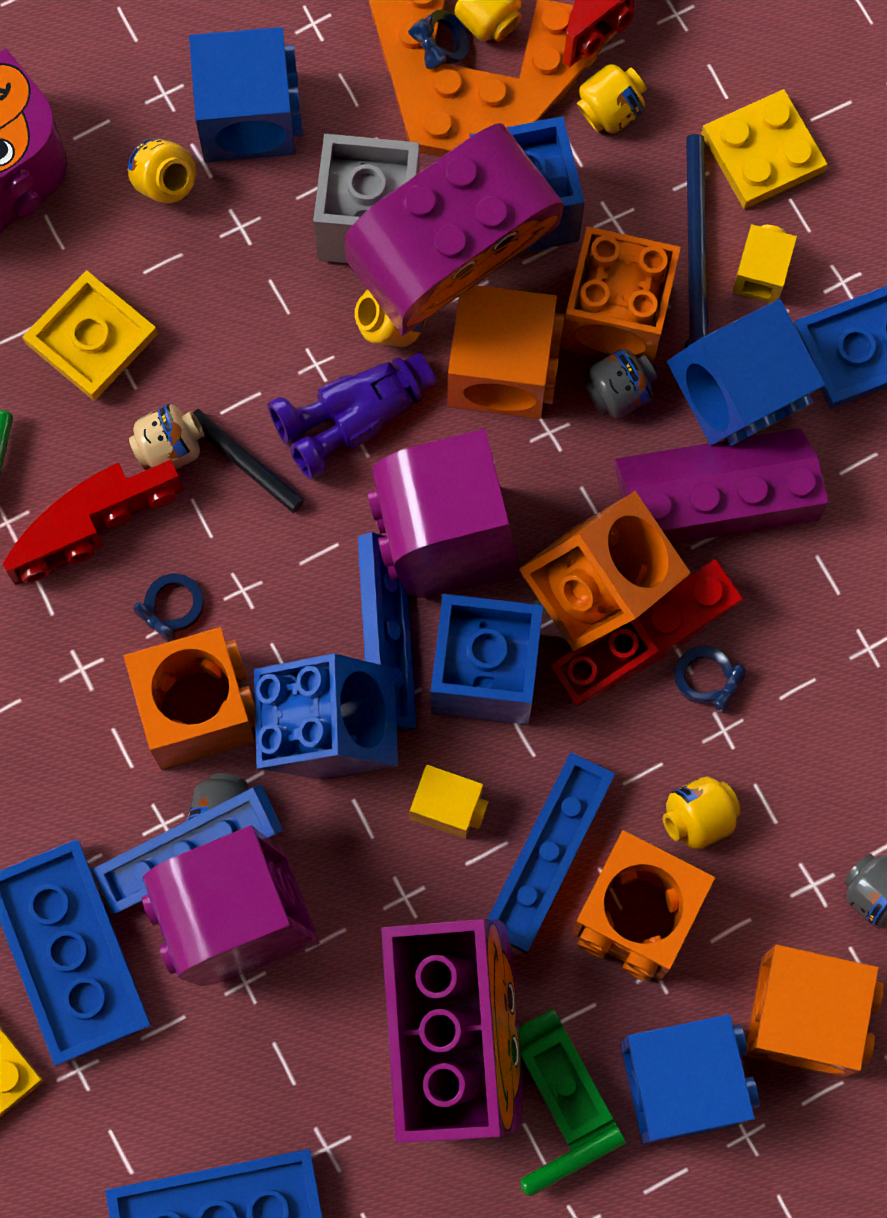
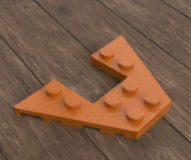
M368 0L386 68L394 88L399 113L405 126L408 142H418L420 153L440 157L470 138V134L478 133L494 124L502 123L506 127L539 121L553 104H558L577 82V77L585 68H589L596 61L598 53L617 33L615 31L607 37L592 56L582 57L569 68L563 63L573 5L551 0H537L519 78L448 64L428 69L424 60L425 50L420 42L414 40L409 35L408 31L417 21L425 19L436 10L444 9L446 0ZM440 22L435 23L434 32L432 33L435 42L437 41Z

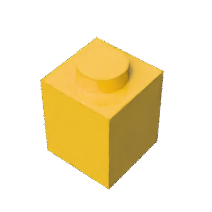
M751 224L732 293L768 303L778 300L785 283L797 236L787 234L785 230L778 226H756Z
M426 764L409 811L410 820L466 839L470 827L480 828L489 801L481 799L483 784Z

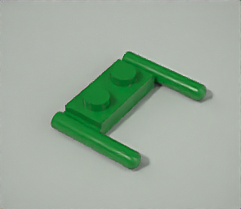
M554 1008L519 1026L520 1053L571 1151L521 1179V1189L527 1196H534L627 1144Z

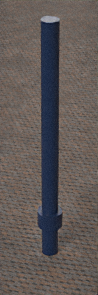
M692 134L686 138L689 339L685 341V348L708 335L705 138L699 134Z

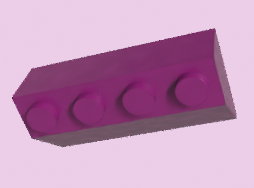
M801 428L749 436L732 446L725 440L711 446L707 443L614 459L621 499L636 491L672 545L818 521L828 505L818 456Z

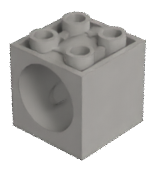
M324 134L313 218L317 260L348 263L345 259L344 238L351 226L374 204L420 173L418 142Z

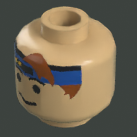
M167 404L139 418L135 422L133 427L134 435L129 438V442L135 457L145 470L168 460H172L177 470L198 458L200 453L198 439L204 437V432L192 411L184 414L177 406Z

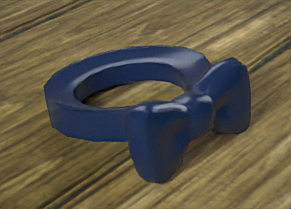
M444 9L436 10L425 19L417 21L408 31L409 35L414 40L420 42L425 50L424 60L428 69L437 68L444 63H457L468 54L469 39L465 28L452 13ZM436 22L444 24L453 34L456 42L455 52H449L437 46L432 37Z
M171 573L163 575L152 582L146 592L144 603L142 604L140 601L135 603L133 611L147 623L149 628L155 630L163 639L170 642L174 640V632L187 629L196 623L202 614L204 602L201 589L193 579L183 574ZM170 585H181L188 589L193 597V605L189 613L184 617L161 622L153 615L156 596L160 590Z
M699 646L686 651L677 661L674 670L675 683L681 695L689 701L698 704H714L715 709L719 713H725L732 696L736 694L738 686L745 678L746 669L741 664H736L733 667L728 657L717 648ZM707 658L714 660L720 665L725 677L728 679L726 685L721 691L714 690L704 693L694 691L685 681V673L689 665L698 659Z

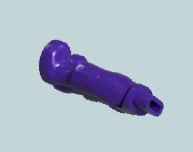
M418 353L404 361L397 357L392 361V364L387 362L354 376L346 375L339 377L337 380L318 388V401L313 404L297 408L288 399L278 397L268 402L267 407L272 422L283 443L287 445L297 440L290 446L291 456L301 472L309 480H312L322 475L325 471V459L336 448L343 444L347 448L354 449L375 437L382 430L383 426L406 412L413 404L421 402L423 398L422 393L437 386L438 382L423 355ZM328 419L335 422L333 427L314 437L306 436L299 439L307 431Z

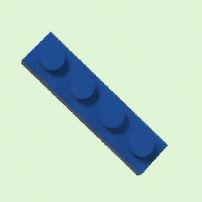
M370 532L358 536L364 661L394 668L397 731L405 732L417 729L408 594H406L399 578L391 580L388 568L384 566L378 538L385 537V535Z
M570 752L488 917L489 920L502 921L506 927L511 947L525 954L528 953L615 776V773Z
M261 784L93 868L92 871L114 915L142 901V896L148 894L142 877L147 871L158 864L250 825L254 826L268 838L284 830Z

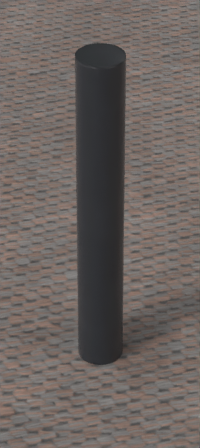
M196 409L193 412L203 429L204 438L290 512L295 513L303 505L304 497L200 409Z

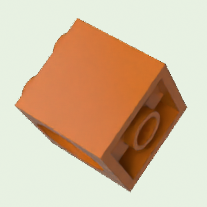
M587 226L566 310L561 349L599 358H605L619 349H627L636 358L645 355L653 366L681 247Z
M475 285L459 296L448 369L447 407L541 419L543 403H553L564 314L555 313L557 295Z
M636 491L576 525L518 569L573 651L636 619L690 574V571Z
M221 627L123 655L149 750L161 770L255 742L252 728L255 727L254 700L249 686L240 688L238 683L247 680L236 640L226 642ZM208 673L217 680L223 679L229 685L227 700H224L219 712L205 722L187 725L177 719L170 720L163 715V703L167 692L176 681L186 675Z
M622 830L574 925L571 935L579 939L577 946L583 951L600 959H604L607 953L625 962L622 970L629 975L649 983L651 977L661 981L670 970L715 877ZM638 880L649 882L658 887L665 894L669 912H673V927L670 935L662 940L660 935L641 943L629 941L619 935L614 930L615 926L610 913L604 909L606 892L618 883L620 885H627Z
M777 944L774 945L761 959L746 1039V1057L845 1078L861 1071L862 1064L868 1065L870 1063L874 1049L875 1035L867 1031L871 1012L878 1013L883 997L884 984L883 982L876 981L879 967Z

